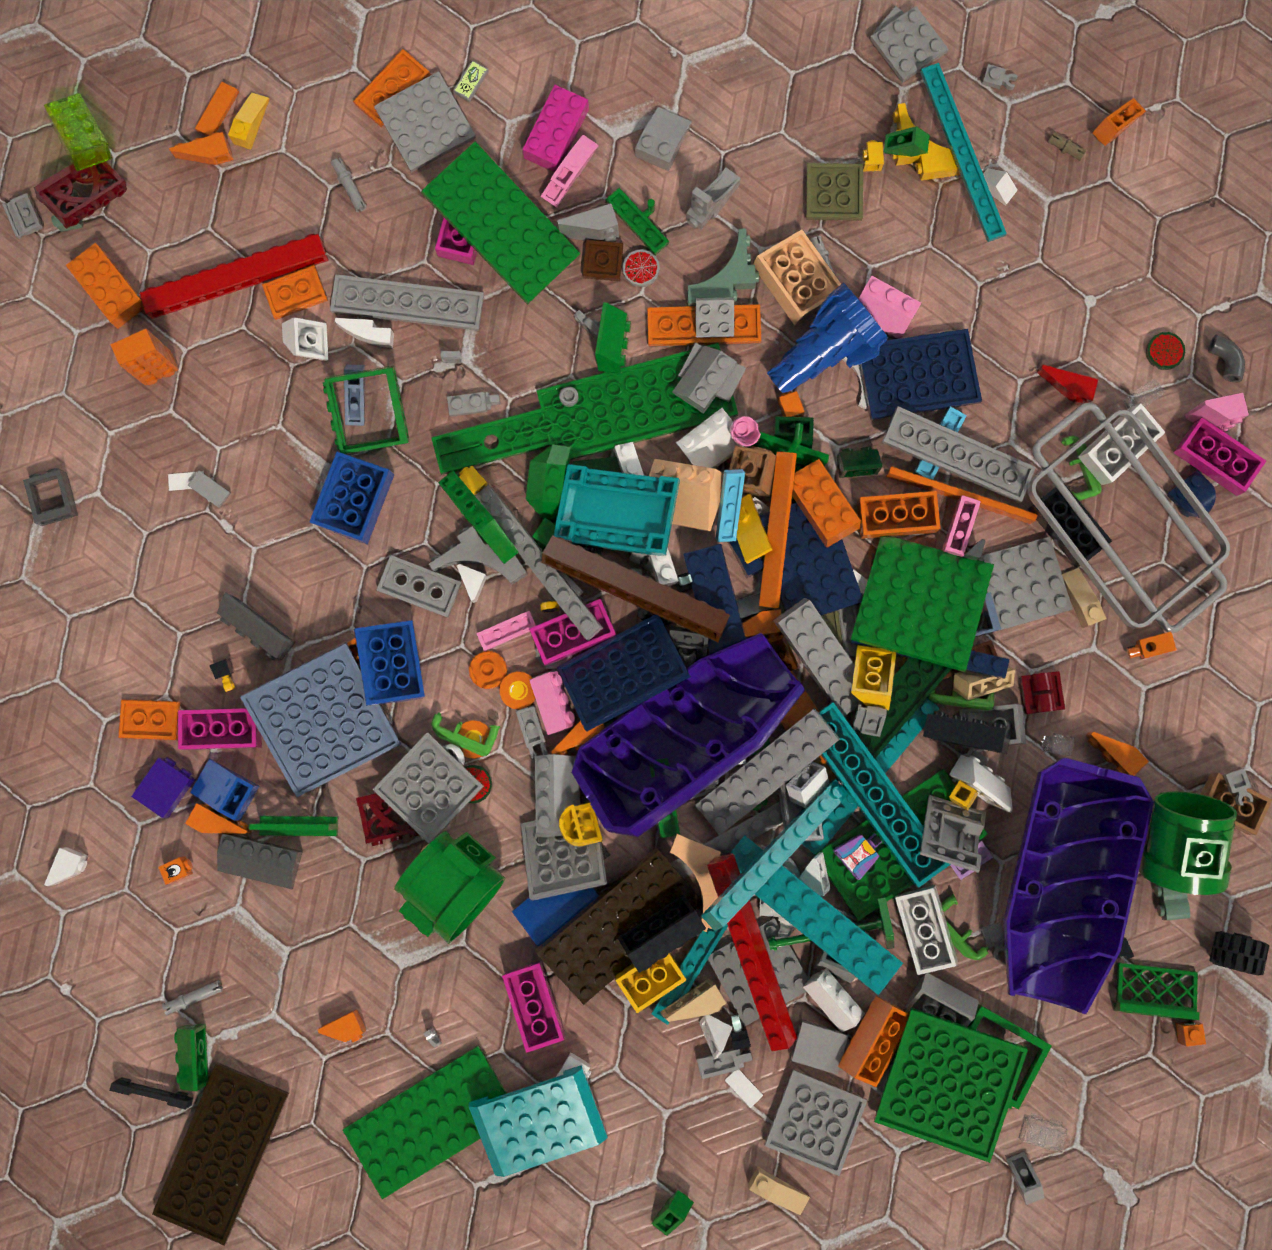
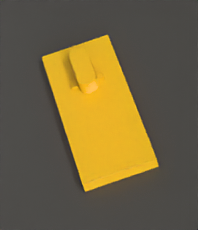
M751 494L744 496L741 500L736 536L747 564L772 551Z

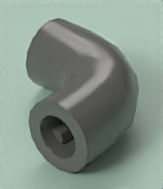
M1215 335L1209 344L1208 353L1217 355L1224 360L1225 370L1223 378L1225 380L1241 382L1245 372V358L1241 349L1231 340Z

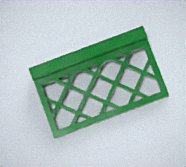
M260 816V823L249 824V830H259V836H338V817Z
M1117 963V992L1114 1011L1197 1021L1200 1012H1197L1198 972ZM1123 968H1130L1135 976L1127 981L1123 976ZM1144 971H1150L1155 977L1148 984L1140 976ZM1164 973H1169L1174 979L1168 986L1160 978ZM1185 975L1192 976V985L1188 988L1180 981ZM1136 978L1145 986L1138 993L1130 985ZM1156 980L1164 988L1158 995L1150 987ZM1175 983L1184 990L1178 997L1170 990ZM1126 987L1134 994L1130 1000L1122 999V991ZM1146 989L1154 997L1150 1002H1145L1140 996ZM1166 991L1174 999L1169 1005H1165L1159 998ZM1185 994L1191 999V1008L1184 1007L1179 1001Z

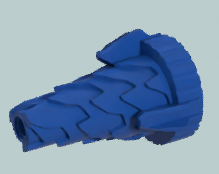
M843 282L822 303L813 323L809 325L810 329L796 340L797 344L786 352L782 360L770 369L767 374L782 393L789 392L810 378H816L828 367H834L845 357H847L846 364L849 368L876 358L879 355L880 346L887 341L888 337L863 304Z

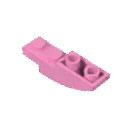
M582 135L551 177V181L542 193L541 198L557 208L599 145L585 135Z

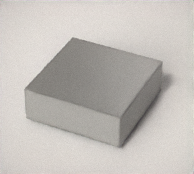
M441 351V359L444 363H462L460 351Z

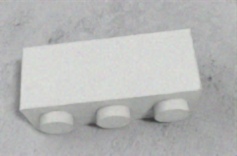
M827 968L813 974L803 986L841 1033L855 1027L865 1015L863 1010Z

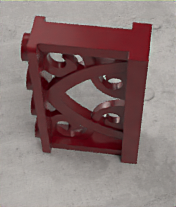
M95 149L35 186L34 190L36 198L68 229L71 226L77 225L86 216H91L97 209L107 206L116 197L124 195L127 187L126 181L118 175L102 158L99 151ZM101 167L106 173L99 175L97 168ZM108 178L112 179L115 183L105 188V185L110 184V182L100 180ZM76 181L83 184L93 183L90 197L71 196L73 193L72 184ZM66 187H68L69 189H68L67 193L64 194L66 191L63 190V189H65ZM50 197L59 200L56 205L49 199ZM63 203H66V210L69 208H73V210L65 214L61 212L60 208Z
M377 793L356 798L366 844L371 843L372 846L383 844V840L389 838L391 842L402 840V835L409 834L410 837L419 836L414 829H410L411 826L407 822L401 825L386 816L393 810L390 806L386 811H381L385 809L382 806L384 800ZM365 804H369L371 810L376 815L369 821ZM377 819L381 822L377 824L376 829L378 827L384 829L380 835H375L371 831V825ZM390 828L400 831L397 833L388 834Z

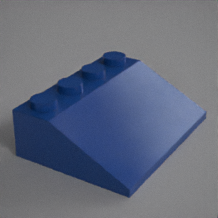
M336 452L309 523L368 545L394 474L389 469Z
M412 620L354 628L366 706L404 702L425 697Z
M593 887L533 901L528 897L512 913L539 947L600 894Z

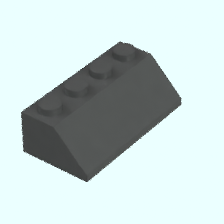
M228 593L223 595L217 614L221 616L220 620L228 626L232 624L236 627L235 632L240 636H248L251 639L250 643L256 648L260 649L262 647L265 649V655L272 660H282L296 642L237 597Z
M224 833L221 836L217 851V871L293 889L303 851L231 833Z

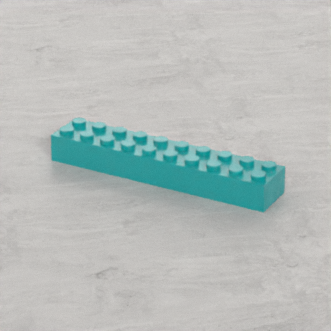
M833 702L818 713L840 740L822 753L821 756L912 883L919 888L951 864L920 855L923 825Z
M745 835L730 853L734 854L740 874L763 849ZM782 865L755 893L758 898L877 995L881 993L903 964Z

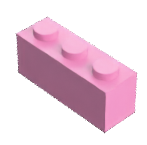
M963 495L958 499L942 548L943 552L960 557L964 556L981 501Z
M558 671L546 673L530 680L547 735L576 726L575 717L571 712L568 703L569 699L564 691L563 681Z

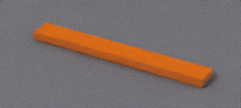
M777 452L767 532L772 551L766 553L764 558L759 606L779 608L797 453Z
M893 466L890 467L886 475L888 478L928 491H937V494L958 500L963 495L981 501L979 508L1028 524L1034 523L1037 518L1035 513Z

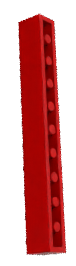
M309 234L301 240H291L285 245L273 246L267 251L255 252L252 256L240 257L235 259L234 262L222 263L210 270H200L198 274L192 276H182L180 280L174 282L167 281L161 286L146 288L145 291L140 292V297L146 314L151 319L312 265L329 261L319 234Z
M734 854L715 857L707 864L713 885L719 897L740 875ZM749 900L727 925L771 1051L789 1049L797 1039Z

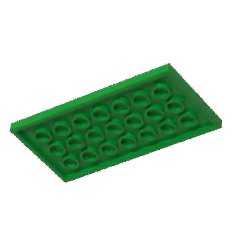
M476 141L421 191V194L527 305L581 254Z
M942 769L902 795V798L924 827L928 796L931 795L951 801L949 796L956 786L946 771ZM867 819L819 851L824 854L827 874L858 921L878 908V899L886 897V902H888L913 885L883 841L874 849L878 853L879 858L860 880H857L833 852L834 848L859 834L863 835L866 840L874 833L879 837ZM984 828L979 836V840L988 835Z
M478 1045L343 1128V1132L381 1199H384L481 1139L468 1107L469 1102L487 1096L489 1099L507 1094Z

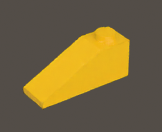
M251 92L235 116L228 133L234 145L252 149L270 100L268 97Z

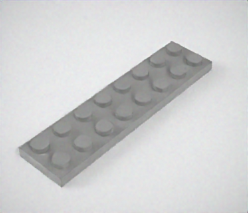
M335 274L330 311L331 313L479 331L484 293Z
M899 406L896 407L882 440V443L1019 503L1023 501L1028 484L1036 468Z
M814 708L695 806L715 831L721 835L839 741L840 738Z

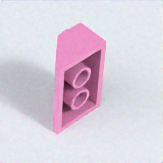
M871 276L858 299L885 334L894 339L902 338L921 305V302L874 276Z
M1239 393L1206 400L1185 414V417L1193 423L1203 417L1223 432H1227L1229 428L1235 427V424L1243 422L1242 419L1249 414L1244 394Z

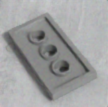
M390 555L376 591L449 618L462 582ZM399 575L406 576L407 581L405 584L399 585L397 583ZM421 581L424 583V589L417 592L414 589V585ZM440 588L442 596L437 599L433 598L432 591Z

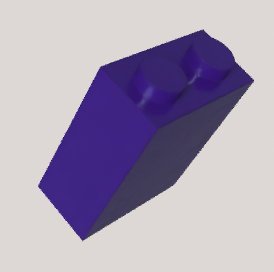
M169 757L156 760L131 796L161 818L170 817L195 781L191 777L192 773L185 768H178L175 766L176 762Z

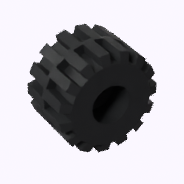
M1217 931L1215 932L1209 961L1215 965L1257 976L1264 975L1270 945L1254 940L1247 935Z

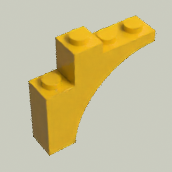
M905 103L898 104L893 112V121L897 123L896 131L915 127L908 115ZM930 140L928 153L913 157L891 154L892 159H895L896 166L916 163V172L920 174L921 180L961 175L951 149L937 145Z

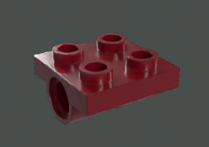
M1060 671L1019 676L1025 715L1065 710Z

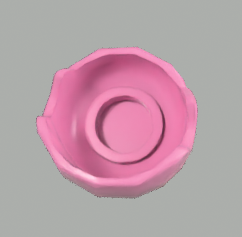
M741 416L735 419L730 427L732 440L740 446H751L757 443L761 435L758 423L750 417Z

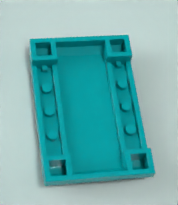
M568 464L553 536L561 537L567 542L576 545L666 556L680 479L666 476L658 478L588 469L586 466Z
M582 1065L563 1071L561 1076L489 1099L487 1096L469 1102L468 1106L495 1176L505 1177L598 1146L608 1138Z

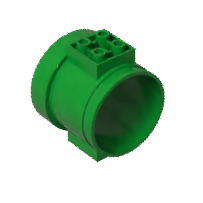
M1172 791L1156 795L1147 844L1144 845L1139 867L1140 874L1156 885L1182 893L1213 895L1226 891L1232 869L1229 856L1237 811L1231 805L1221 800L1196 793Z
M445 831L427 845L399 878L394 890L400 893L406 900L399 910L406 920L413 923L419 932L427 937L435 932L449 944L484 910L502 887L506 878L491 866L496 857L468 832L457 839H453Z

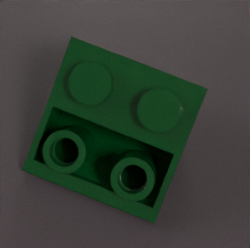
M775 416L773 436L792 442L794 440L796 424L801 423L803 424V433L800 445L812 449L814 418Z

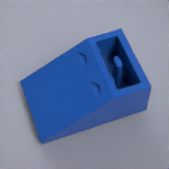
M209 758L190 793L216 811L237 821L242 819L260 786Z

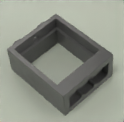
M59 468L50 469L47 471L48 473L42 475L33 474L29 476V479L23 480L34 523L40 526L78 516L68 475ZM58 479L65 507L41 513L34 486Z

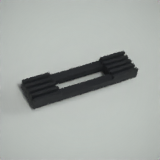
M123 1077L112 1082L109 1090L124 1095L133 1093L166 1101L169 1106L185 1110L192 1106L193 1097L187 1096L188 1093L180 1091L172 1093L132 1083L131 1079Z

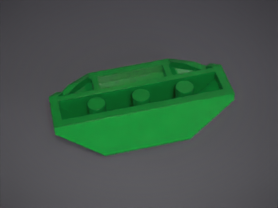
M551 445L530 461L526 500L543 520L545 518L552 522L557 520L572 447Z

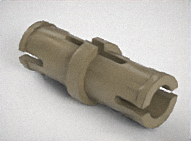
M1055 131L1048 143L1061 149L1062 153L1065 154L1066 152L1079 161L1086 152V149L1074 144L1073 140H1067Z

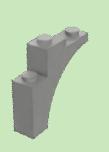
M725 167L713 183L703 191L696 186L692 192L691 208L686 213L687 223L695 229L702 230L710 218L714 220L739 187L741 177Z
M467 526L459 532L460 535L457 538L461 542L457 545L455 543L447 548L448 552L443 555L438 554L431 559L432 562L429 563L434 572L462 563L487 566L503 575L511 585L528 575L516 556L503 564L488 544H484L473 526L470 528Z

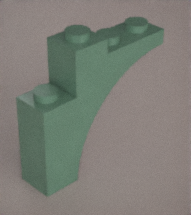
M746 229L738 230V242L734 254L728 264L718 274L704 282L688 285V306H696V298L734 297V302H737V290L755 289V284L759 283V271H755V265H751V254L747 253V247H750V235H746Z

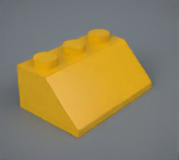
M857 645L851 693L866 706H877L889 710L896 653L881 648Z
M671 953L652 964L649 969L643 970L640 973L632 963L615 975V981L636 1013H639L686 981Z

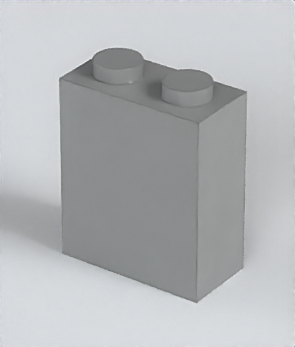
M800 1019L796 1034L797 1039L794 1042L790 1055L791 1061L838 1075L839 1070H842L838 1065L844 1050H847L850 1044L847 1033H841L839 1030Z

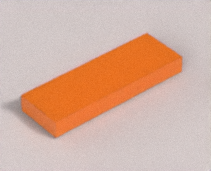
M221 81L195 127L197 132L210 136V134L218 131L239 94L238 89Z

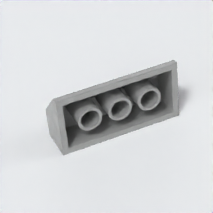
M556 754L535 756L536 833L543 838L562 836L559 829L561 814L570 805H580V786L571 773L576 759L575 756Z

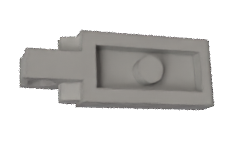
M489 392L447 397L450 417L487 412V410H491V406L501 404L499 394L489 395Z
M732 1049L722 1052L716 1059L713 1058V1055L697 1058L701 1079L740 1070V1068L744 1067V1062L752 1061L753 1058L751 1051L740 1052V1049Z

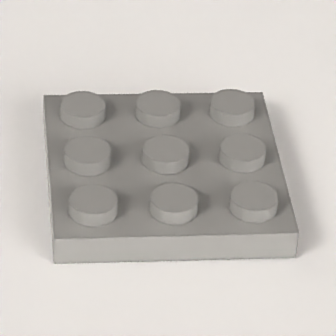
M917 6L873 34L870 38L871 42L902 83L921 71L922 68L927 67L942 57L949 50Z

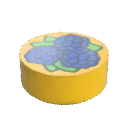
M547 601L540 604V609L543 613L559 611L560 606L556 601Z

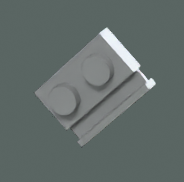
M28 193L2 204L18 239L21 236L29 235L43 228Z
M858 704L852 729L854 731L859 730L862 734L880 737L887 709L877 706L863 708Z

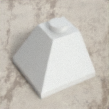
M292 318L282 323L283 343L293 355L328 360L326 323L300 318Z

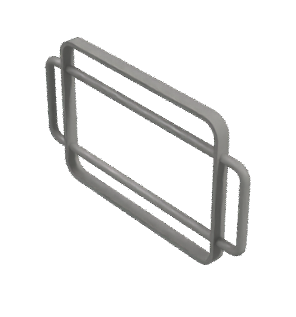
M1091 402L1084 403L1035 442L1032 449L1033 456L1043 470L1030 480L1027 487L1028 496L1125 625L1131 628L1145 627L1156 619L1166 632L1177 633L1225 593L1227 579L1218 566L1229 556L1230 544L1227 538L1132 412L1120 410L1106 417L1096 404ZM1087 410L1092 411L1100 423L1049 464L1041 454V447ZM1122 416L1128 420L1219 542L1221 551L1214 561L1110 423L1114 418ZM1103 427L1207 565V567L1158 608L1053 470L1055 466ZM1047 474L1151 614L1140 623H1135L1130 619L1037 495L1036 484L1044 475ZM1212 572L1219 581L1218 589L1177 624L1170 625L1162 613Z

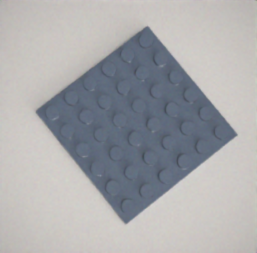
M347 643L240 696L296 797L401 745L381 705L366 706L360 666Z

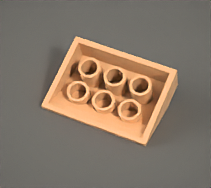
M803 230L798 231L759 254L753 263L755 270L759 271V276L794 325L799 324L817 312L829 294L841 285Z
M654 459L649 474L650 477L660 478V476L680 479L672 524L711 531L720 503L724 474L714 468Z

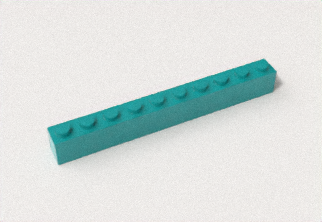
M836 779L831 781L807 808H803L701 915L714 931L723 928L844 800L849 793Z

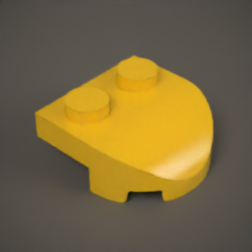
M590 803L578 806L573 804L564 810L559 819V829L563 838L569 844L585 846L602 842L596 813Z

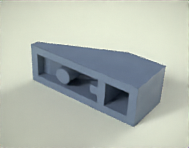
M346 364L344 374L364 371L365 365ZM365 377L344 381L345 425H365Z

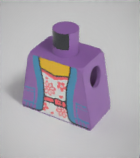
M875 833L867 840L863 835L859 834L834 848L833 852L857 880H860L879 858L878 853L874 849L882 841Z

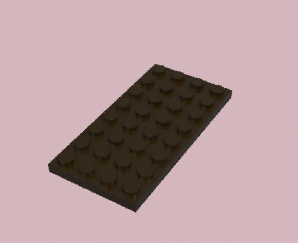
M656 847L535 949V952L584 1005L614 980L615 975L632 964V961L617 939L619 936L681 895L686 897L695 910L702 905V900Z
M216 1063L152 1215L225 1246L289 1092L221 1063Z

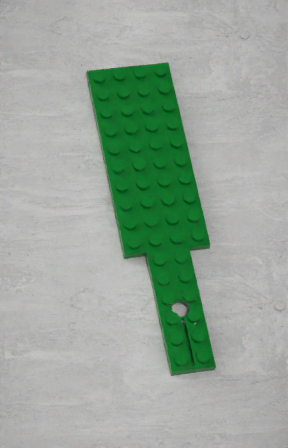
M719 343L707 345V347L721 351ZM691 350L621 368V373L605 372L537 390L541 409L431 438L440 473L444 475L452 471L462 470L465 467L478 466L546 448L551 445L572 447L570 460L614 449L617 445L629 442L637 443L697 427L721 408L724 409L730 418L738 416V410L733 395L729 403L715 397L703 414L672 393L681 380L678 375ZM565 387H573L578 392V402L572 407L564 406L560 401L559 394ZM494 435L499 440L498 446L494 449H488L484 445L486 437Z

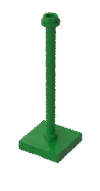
M885 897L878 899L880 918L875 922L858 924L857 926L864 932L879 929V931L883 930L886 948L892 949L894 948V933ZM804 934L775 939V936L768 938L770 950L777 951V947L811 941Z

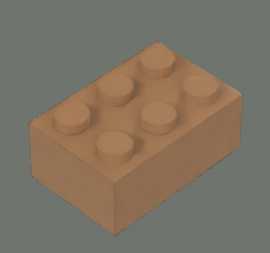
M1210 773L1201 795L1213 797L1231 805L1237 811L1235 829L1247 835H1257L1272 799L1248 788L1246 790L1253 796V802H1248L1244 796L1242 798L1244 805L1238 806L1235 801L1236 793L1230 794L1224 776L1219 773Z

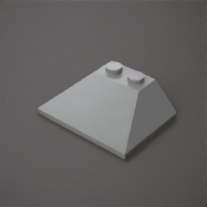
M929 795L920 855L979 873L981 865V855L978 854L979 836L985 826L986 812L971 807L967 811L951 801Z

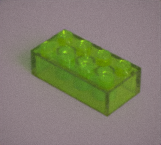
M80 93L44 104L49 121L76 171L113 159L108 143Z

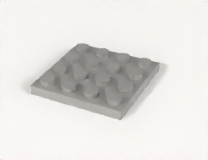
M439 71L374 106L411 173L476 138Z
M1050 537L986 554L978 559L994 564L987 593L991 592L1001 630L1073 610Z
M427 732L373 790L429 844L477 795L484 785Z
M536 820L521 824L530 900H538L607 884L601 842L585 846H574L569 844L563 836L543 838L536 833Z
M772 918L761 924L759 929L786 1004L807 992L803 986L809 979L790 945L777 947V951L770 950L768 938H772V936H775V939L785 938L778 937L780 927L775 918ZM731 941L712 952L708 960L744 1026H747L760 1017L734 942Z
M792 1069L764 1145L840 1176L867 1099Z

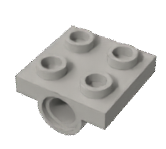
M734 297L696 298V337H734Z

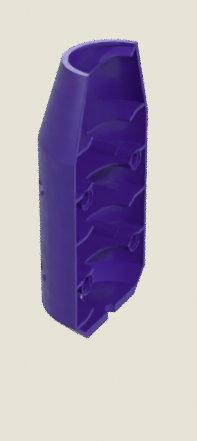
M762 633L699 659L687 668L691 677L638 704L579 747L571 773L584 795L590 801V805L603 827L608 832L635 837L641 836L764 745L805 689L800 681H797ZM668 758L669 766H666L665 762L660 763L656 760ZM650 767H652L655 772V776L653 778H651Z
M1061 758L1037 773L1003 918L1007 993L1009 995H1021L1046 1001L1082 1014H1087L1121 952L1154 801L1139 777L1100 768L1069 758Z

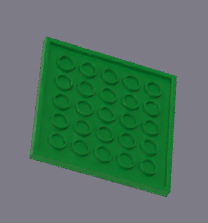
M881 536L851 640L965 672L994 564L967 559L943 552V550L892 536Z
M911 1008L874 1122L990 1163L1028 1049L1027 1047Z

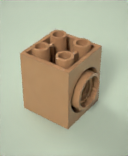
M735 446L729 470H744L745 478L742 493L772 498L776 455L772 451L759 447L749 446L746 448Z

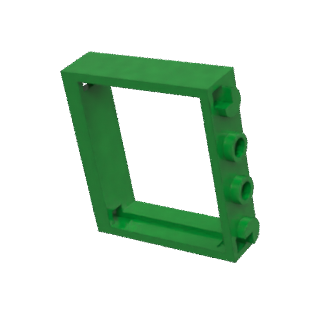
M394 365L328 376L324 379L325 382H322L324 394L328 395L327 409L329 413H332L331 428L332 431H336L335 445L337 450L340 449V453L347 454L409 442L410 439ZM386 374L399 436L347 445L334 382Z
M454 471L438 482L503 564L519 553L495 519Z
M978 1004L975 1019L967 1027L976 1030L984 1016L1040 1048L1016 1095L1011 1099L1009 1109L1015 1107L1019 1110L1052 1045Z

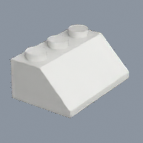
M723 408L719 409L676 442L693 465L714 469L733 455L735 446H740L731 438L730 427L733 421Z
M961 755L949 775L958 782L960 780L977 790V796L986 803L1011 813L1013 810L1011 788L1004 783L1005 779L996 774L993 775V770L989 767L981 766V761L976 757Z

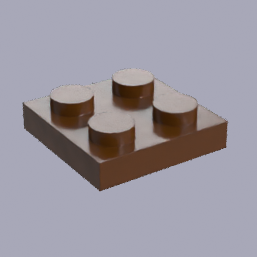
M586 240L583 278L620 281L624 243Z

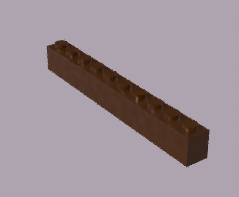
M552 535L542 553L541 563L716 642H719L728 623L730 615L724 610L716 609L704 601L691 598L686 593L673 590L672 587L662 585L651 577H644L633 569L620 566L615 561L606 560L599 554L586 551L583 547L573 545L561 537L557 538Z

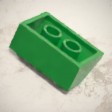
M603 302L595 356L598 371L621 373L622 366L626 364L624 349H628L629 339L626 336L627 332L630 333L631 321H628L627 313L607 302Z
M206 1024L184 1025L177 1028L174 1034V1040L178 1048L175 1060L179 1067L176 1080L181 1090L198 1091L208 1083Z

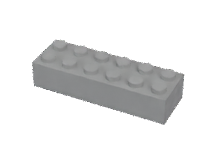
M803 598L773 620L830 704L834 702L843 716L858 707V704L863 703L851 693L854 663L809 599Z

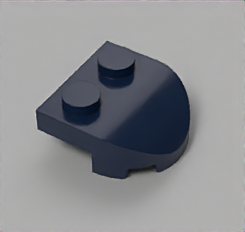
M1197 470L1184 481L1209 513L1216 499L1215 488ZM1177 486L1167 494L1180 508L1179 512L1182 515L1200 518Z

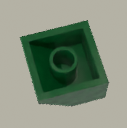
M862 447L858 451H853L852 448L842 449V452H839L837 455L839 478L877 475L882 469L878 449H872V447Z

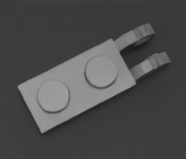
M535 706L517 710L516 714L526 747L529 748L532 761L535 762L537 754L533 746L540 744L542 755H548L545 745L546 741Z

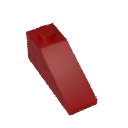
M1042 365L1038 369L1037 373L1069 401L1075 402L1078 406L1093 401L1098 379L1047 365Z

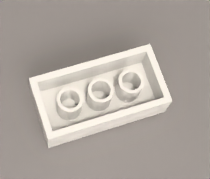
M1141 403L1127 410L1138 418L1155 442L1165 433ZM1120 416L1112 424L1137 459L1148 449L1125 417ZM1106 430L1078 456L1101 485L1112 483L1131 465Z
M936 885L898 894L895 899L917 975L957 966L958 959Z

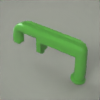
M1068 436L1062 438L1061 443L1067 446L1075 444L1080 439L1076 436ZM1085 443L1076 449L1078 456L1087 448ZM1076 459L1069 462L1070 466L1080 464L1088 490L1074 493L1072 491L1078 501L1099 495L1102 490L1100 482L1082 461Z
M934 689L927 697L930 701L939 704L992 710L995 693L984 695L986 699L974 698L966 700L962 696H958L955 691H953V696L935 694L936 690Z
M441 713L434 714L431 726L439 738L478 755H489L500 726L489 725L488 737L485 744H481L459 734L462 722L457 723L453 732L439 726L443 718Z
M951 894L950 897L941 903L943 912L947 911L952 905L958 904L954 894ZM947 922L953 945L963 956L973 960H981L989 953L988 947H981L975 952L965 941L973 932L971 929L960 936Z

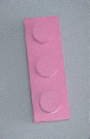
M527 611L476 634L483 650L487 651L529 633V629L535 627L536 624L530 611Z

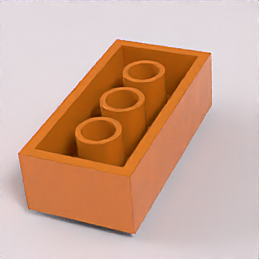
M96 242L66 264V267L109 322L117 329L144 309L141 297Z
M143 329L110 344L119 365L144 385L155 384L158 379L170 377L179 370L171 350L148 329Z
M820 459L795 472L792 497L826 548L860 529L861 520Z
M937 491L860 497L857 501L858 517L861 520L860 539L936 533L941 529Z
M875 996L865 1017L861 1020L857 1032L852 1037L850 1045L842 1056L838 1067L855 1079L877 1087L898 1048L909 1013Z

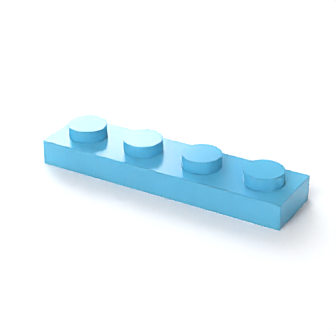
M950 406L939 425L958 433L967 415ZM920 460L914 474L933 480L939 467Z
M743 469L724 470L715 537L717 542L736 541L745 478Z

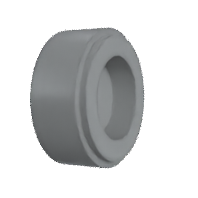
M565 387L559 394L560 401L564 406L572 407L578 402V392L573 387Z

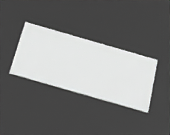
M197 472L168 474L169 491L192 489L188 484Z
M740 1070L734 1071L725 1079L750 1108L763 1096Z

